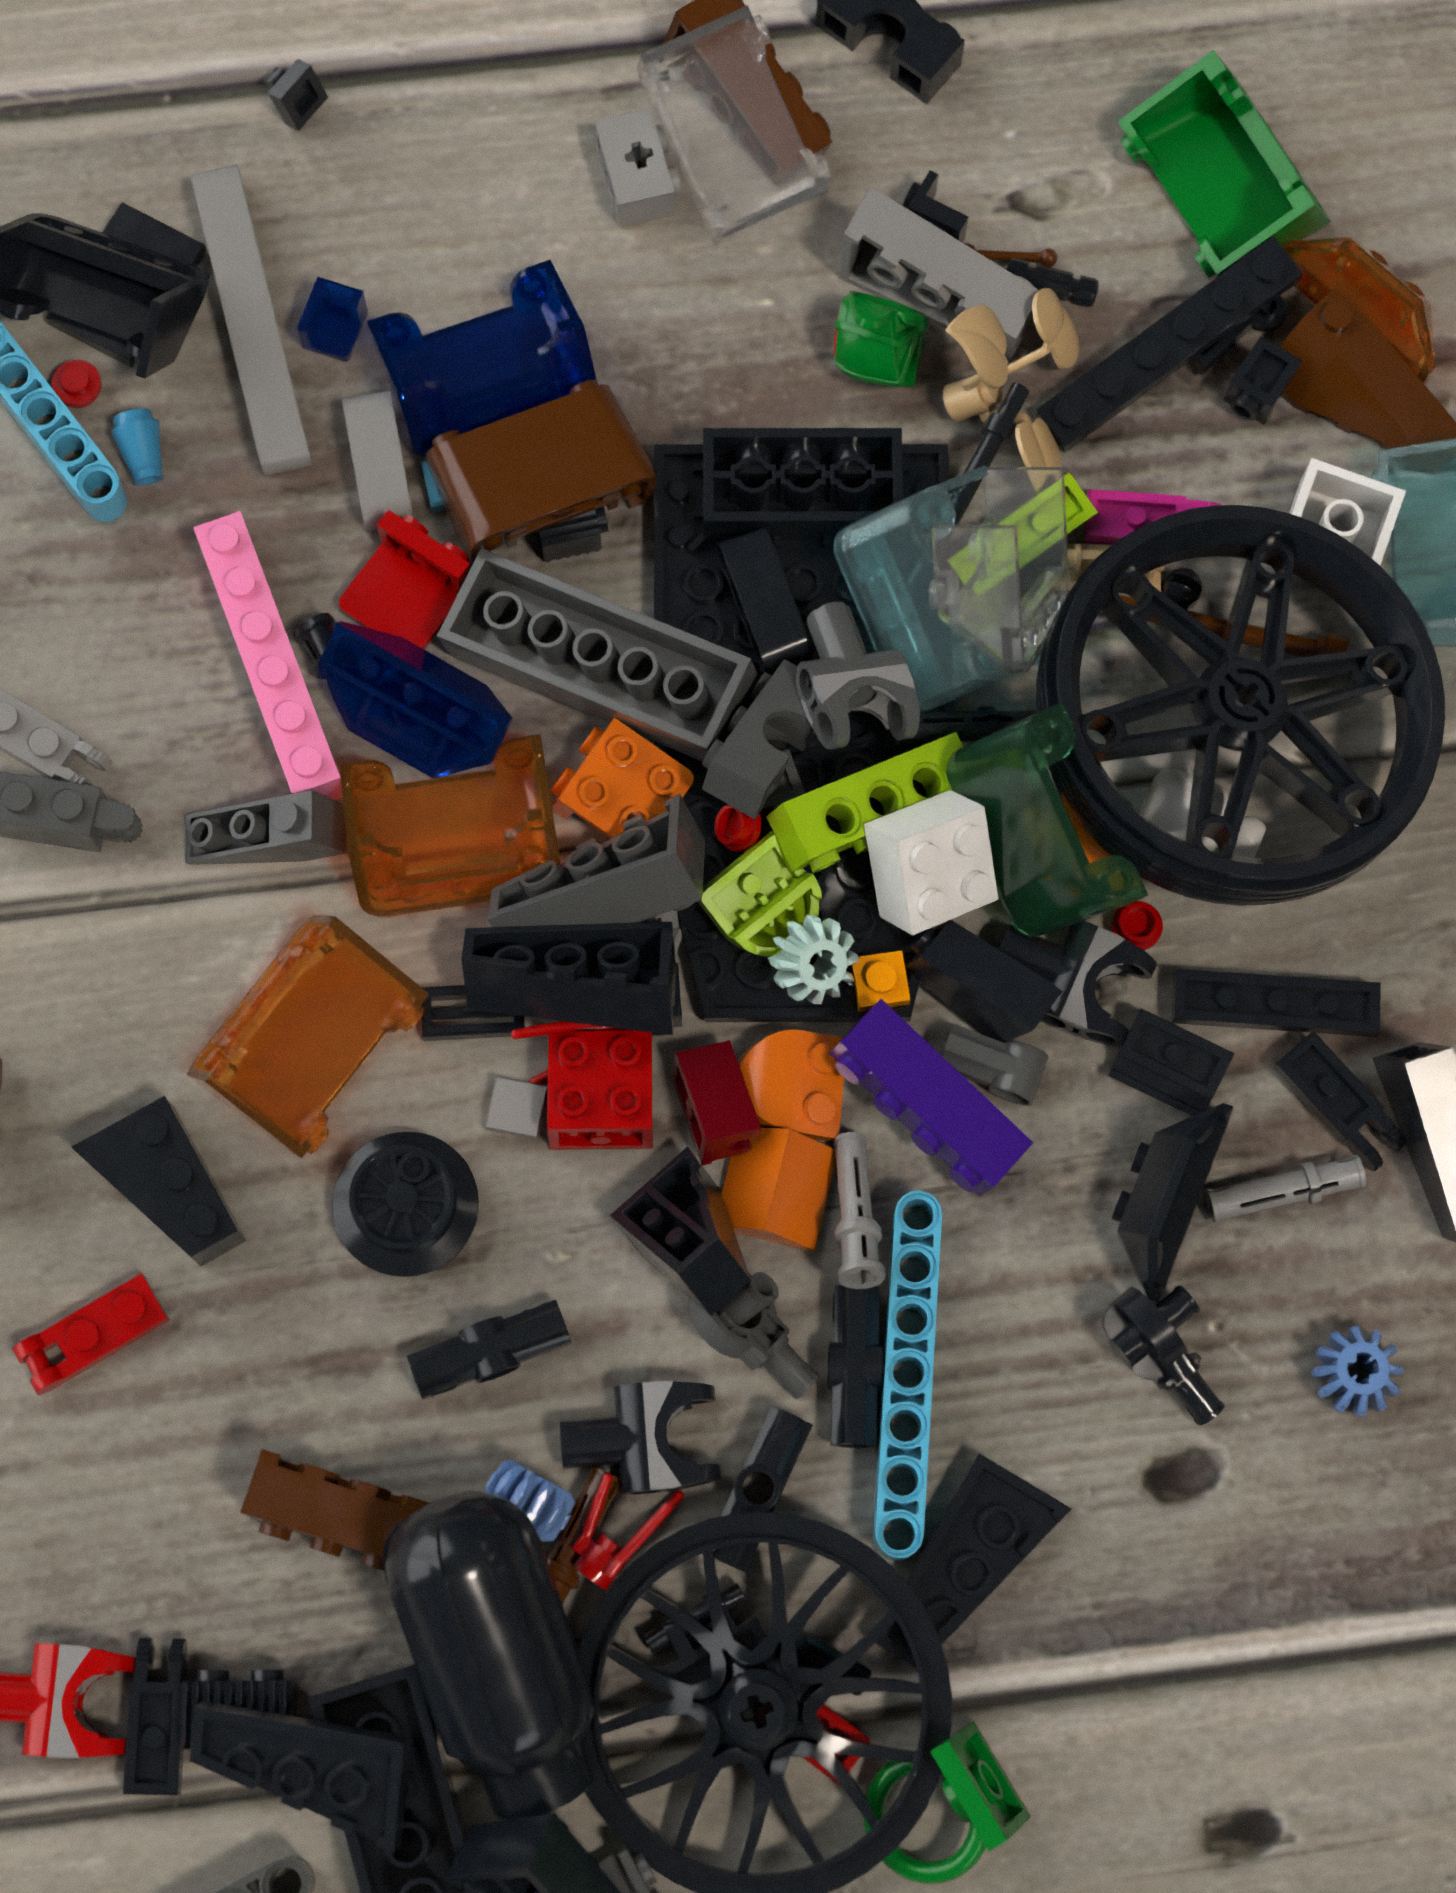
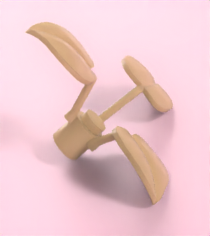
M1043 288L1037 291L1032 300L1033 320L1040 337L1044 341L1043 345L1007 365L1008 361L1004 355L1007 348L1005 332L998 317L988 306L977 305L962 311L947 326L945 331L961 345L977 372L976 375L947 384L943 389L945 408L954 421L960 422L980 415L981 421L985 423L990 413L997 412L994 409L996 404L1002 401L1001 386L1005 384L1008 375L1051 353L1057 367L1061 370L1072 367L1075 364L1079 354L1077 331L1070 315L1052 289ZM1018 413L1014 422L1018 423L1015 427L1018 450L1036 492L1039 494L1061 478V454L1057 442L1044 420L1036 418L1031 421L1026 413Z

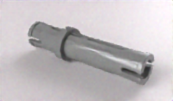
M1353 1155L1350 1158L1315 1166L1311 1161L1301 1163L1298 1170L1216 1189L1205 1190V1197L1210 1217L1215 1223L1223 1219L1307 1200L1310 1204L1322 1201V1196L1356 1188H1365L1366 1176L1360 1157L1358 1158V1155Z

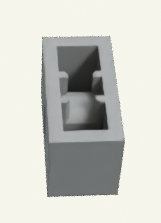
M651 108L594 120L596 147L619 228L675 215V196L682 194L681 184L676 167H667L664 157L665 153H669L666 130L663 124L655 125Z

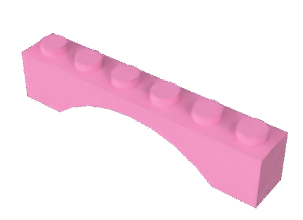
M241 511L193 527L291 793L313 790L334 800L346 797L345 788Z

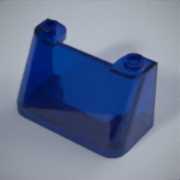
M551 259L519 271L513 277L509 286L512 306L423 336L416 320L407 313H390L367 321L373 344L407 434L419 455L426 457L427 452L433 447L432 440L443 433L458 430L460 434L469 432L570 394V389L588 380L597 381L584 324Z

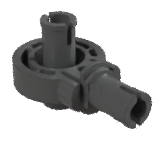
M756 1272L753 1275L749 1274L751 1281L737 1293L736 1297L729 1304L721 1307L712 1316L707 1314L689 1298V1308L693 1323L702 1338L713 1349L725 1356L740 1358L752 1371L757 1367L761 1368L764 1366L783 1384L795 1399L804 1395L820 1377L817 1371L805 1362L788 1344L789 1328L777 1317L774 1301L779 1295L778 1288L774 1280L767 1274L762 1272Z

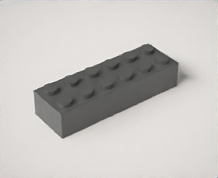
M482 548L437 634L438 639L452 657L609 723L615 717L640 736L702 762L716 739L725 742L730 735L727 732V728L732 717L741 705L746 707L759 680L751 658Z

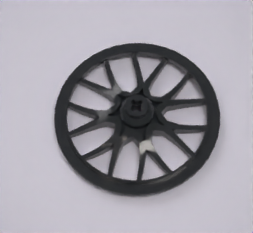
M773 1512L735 1513L710 1518L688 1526L657 1542L636 1558L613 1582L597 1605L585 1629L578 1652L590 1684L594 1706L590 1728L582 1739L593 1772V1782L587 1789L607 1825L622 1843L635 1855L642 1852L649 1867L673 1883L696 1893L831 1892L863 1876L887 1858L912 1831L925 1812L938 1786L942 1771L930 1751L950 1738L952 1728L951 1685L948 1665L940 1638L925 1607L911 1586L897 1570L872 1548L844 1531L820 1521L793 1514ZM745 1543H768L772 1583L769 1634L754 1649L734 1636L725 1612L713 1549ZM779 1544L814 1552L841 1565L818 1587L789 1622ZM700 1554H703L706 1589L713 1630L677 1605L648 1590L671 1569ZM849 1571L852 1572L877 1594L890 1611L851 1648L825 1666L799 1665L797 1640L810 1617L828 1594ZM639 1598H642L669 1616L692 1634L710 1654L712 1677L695 1683L677 1679L644 1664L612 1646V1642L623 1620ZM897 1621L911 1648L920 1683L891 1678L843 1674ZM608 1657L672 1696L671 1698L632 1710L601 1724V1685ZM854 1692L921 1694L922 1724L917 1751L881 1746L834 1733L828 1730L817 1711L830 1696ZM752 1695H757L761 1703L770 1701L773 1706V1710L766 1715L767 1724L764 1726H758L755 1719L745 1720L742 1711L749 1707L750 1701L748 1697ZM687 1714L707 1727L702 1747L652 1776L623 1788L619 1786L609 1763L602 1734L662 1716ZM837 1754L913 1763L899 1795L880 1820H878L861 1788ZM790 1756L813 1757L837 1780L871 1827L869 1832L850 1847L826 1860L806 1828L792 1799L784 1776ZM743 1763L755 1780L754 1804L738 1870L734 1871L708 1864L686 1854L684 1850L708 1789L720 1770ZM700 1770L674 1846L644 1821L627 1798L658 1788ZM771 1796L801 1846L813 1862L812 1865L784 1872H748L761 1835Z

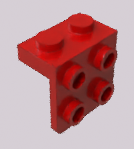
M388 510L377 524L381 545L341 595L338 604L343 614L406 656L416 658L423 653L439 632L471 567L468 562V556L459 547L450 542H445L443 545L428 536V530L415 518L409 515L401 518Z

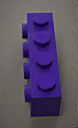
M882 999L871 1007L828 1053L836 1060L835 1067L845 1079L853 1084L860 1083L874 1096L873 1103L877 1109L889 1119H898L912 1132L911 1139L915 1145L924 1153L930 1156L936 1155L950 1168L949 1175L954 1182L968 1192L974 1191L980 1196L994 1188L1034 1143Z

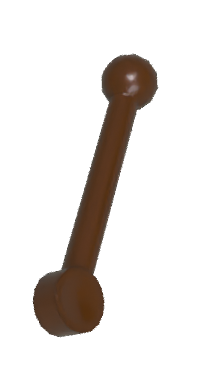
M965 243V245L990 260L1010 261L1011 258H1017L1029 262H1040L1041 265L1052 267L1058 259L1057 253L1050 248L1044 249L1041 253L976 250L972 244Z

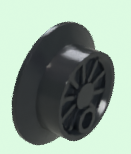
M418 1132L391 1133L378 1137L362 1146L344 1165L334 1188L332 1201L333 1219L341 1241L347 1250L363 1265L376 1272L395 1277L419 1276L443 1267L456 1257L469 1241L479 1212L477 1184L464 1158L444 1141Z

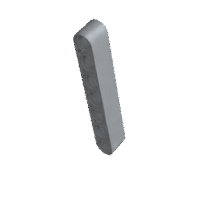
M238 164L190 175L264 477L313 466Z

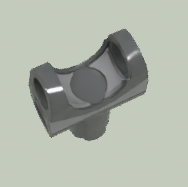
M844 602L827 603L812 611L807 617L806 623L820 659L802 661L798 665L796 685L806 717L821 744L826 749L831 750L845 748L848 745L850 739L848 713L850 711H864L874 715L882 722L886 730H890L892 736L897 740L914 738L919 728L920 709L914 681L903 654L899 650L867 653L850 607L845 605Z

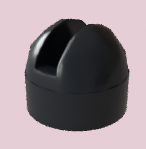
M1181 567L1171 571L1165 577L1161 592L1181 608L1189 610L1197 604L1201 596L1202 582L1199 575L1192 569ZM1177 579L1181 582L1191 585L1194 587L1195 591H1193L1191 588L1187 587L1184 584L1172 582V580Z

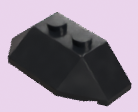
M1222 1103L1157 1131L1154 1134L1151 1145L1141 1142L1130 1170L1139 1174L1133 1191L1129 1193L1122 1190L1116 1204L1112 1220L1120 1222L1118 1237L1144 1295L1155 1305L1161 1300L1233 1111V1106Z

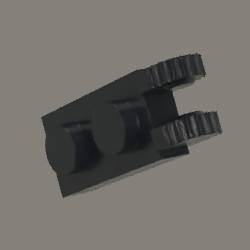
M1313 1031L1272 1067L1342 1144L1346 1142L1352 1154L1358 1155L1362 1164L1369 1170H1372V1172L1379 1169L1384 1162L1379 1152L1358 1131L1368 1121L1374 1132L1392 1149L1399 1151L1407 1144L1406 1137H1404L1400 1129L1382 1111L1384 1106Z
M140 1638L137 1642L134 1682H130L123 1794L181 1795L184 1749H180L182 1681L185 1680L187 1668V1640L181 1638L172 1639L168 1655V1682H150L155 1659V1647L152 1638Z

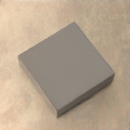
M496 1077L486 1130L537 1140L548 1091L547 1087Z

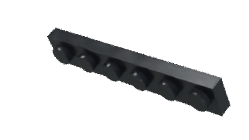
M1271 237L1037 408V417L1044 420L1057 443L1064 452H1067L1301 281L1303 272L1275 237Z

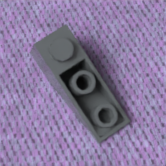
M313 790L186 815L185 863L189 865L303 862L346 854V805Z

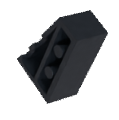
M166 1096L155 1100L71 1146L90 1166L199 1266H203L247 1241L176 1109Z
M688 1146L610 1215L638 1253L710 1316L721 1307L729 1304L736 1297L737 1293L751 1281L720 1189Z

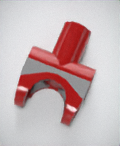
M35 1643L31 1674L0 1672V1722L25 1724L22 1755L57 1758L123 1755L126 1750V1739L108 1738V1734L99 1732L89 1725L83 1714V1699L91 1684L101 1677L115 1675V1671L135 1672L136 1657L78 1645Z

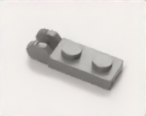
M0 689L1 751L48 779L93 786L88 778L68 768L76 755L98 770L107 772L111 767L113 761L103 752L84 742L79 735Z

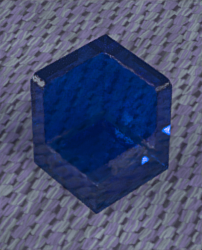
M317 276L297 327L302 348L340 361H349L368 314L364 292Z

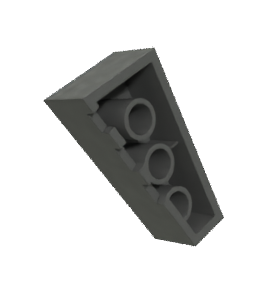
M679 794L665 801L664 805L667 811L647 821L639 814L623 822L625 831L602 844L597 843L595 838H592L576 846L577 849L568 856L566 862L558 866L555 861L550 859L493 888L488 912V921L491 926L639 923L671 910H684L694 902L702 900L705 839L682 796Z

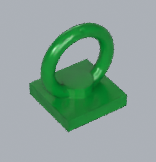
M975 1721L950 1735L949 1739L930 1751L942 1771V1785L950 1805L965 1822L970 1821L967 1837L954 1854L938 1861L916 1859L897 1847L882 1862L903 1878L925 1884H938L954 1880L975 1866L986 1848L988 1851H991L1008 1841L1031 1817ZM888 1761L879 1769L870 1782L865 1797L878 1820L885 1815V1805L889 1793L900 1780L909 1775L912 1762ZM863 1817L865 1831L867 1833L871 1830V1827Z

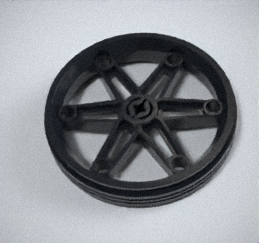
M1214 505L1167 515L1134 530L1101 553L1080 575L1057 611L1044 641L1036 678V712L1039 738L1053 782L1075 819L1104 851L1141 878L1165 890L1188 898L1215 904L1247 906L1298 900L1332 888L1364 869L1397 839L1412 821L1425 800L1435 776L1444 735L1445 694L1436 652L1424 623L1397 583L1366 553L1337 533L1315 522L1290 513L1245 505ZM1212 556L1247 559L1223 638H1220L1155 588L1143 575L1161 566L1185 559ZM1261 563L1271 566L1276 574L1267 572ZM1292 574L1314 585L1341 606L1363 630L1374 648L1283 659ZM1119 593L1132 597L1136 605L1124 602ZM1256 595L1268 599L1260 662L1237 658ZM1102 610L1107 619L1121 630L1170 687L1082 714L1080 701L1081 661L1088 634L1097 615ZM1155 618L1204 658L1211 666L1198 678L1147 624L1150 619ZM1373 666L1378 667L1382 671H1384V673L1387 676V679L1382 678L1378 674H1376V672L1373 669ZM1346 674L1350 676L1353 685L1289 705L1282 686L1284 683ZM1393 695L1396 715L1394 757L1387 781L1378 797L1375 791L1357 776L1310 721L1372 700ZM1236 702H1240L1243 705V707L1237 705ZM1189 704L1192 705L1193 715L1198 724L1128 735L1125 724ZM1087 730L1099 732L1103 735L1106 744L1094 742L1089 737ZM1280 731L1293 742L1334 786L1328 793L1268 744ZM1219 746L1234 751H1242L1223 816L1211 813ZM1196 749L1186 840L1183 841L1163 830L1138 811L1115 786L1100 762ZM1258 771L1327 823L1333 832L1341 836L1324 846L1297 855L1278 858H1243L1232 856ZM1345 803L1356 807L1360 812L1361 818L1351 815L1346 809ZM1201 836L1212 839L1217 844L1219 852L1208 850L1203 845Z

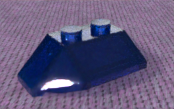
M343 621L336 622L317 665L322 678L327 681L332 698L350 732L433 779L491 764L513 720L512 716L488 685L405 638Z

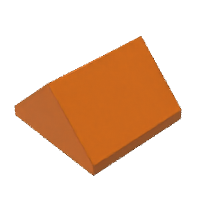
M761 1128L759 1136L749 1139L752 1145L751 1150L730 1158L721 1195L733 1230L737 1234L815 1252L836 1164L835 1149L791 1129Z

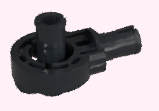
M1179 1285L1156 1305L1141 1291L1130 1287L1109 1304L1102 1319L1103 1329L1111 1347L1136 1375L1153 1380L1159 1389H1173L1193 1416L1197 1425L1206 1424L1219 1415L1225 1405L1217 1398L1198 1372L1201 1357L1198 1353L1188 1354L1185 1344L1176 1331L1179 1326L1194 1314L1196 1315L1200 1312L1198 1304L1190 1293Z

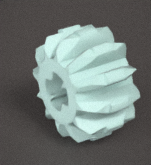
M806 915L802 926L795 921L787 922L789 936L786 939L779 936L773 938L774 944L781 948V952L768 958L770 965L779 969L773 977L775 983L781 988H787L788 996L796 1001H802L806 997L813 1004H822L825 992L833 998L840 997L838 983L841 980L845 982L854 981L853 975L846 971L847 966L860 961L857 954L849 950L855 941L852 935L846 931H840V924L831 918H825L821 922V919L815 915ZM814 954L818 955L816 962L811 965L809 962Z

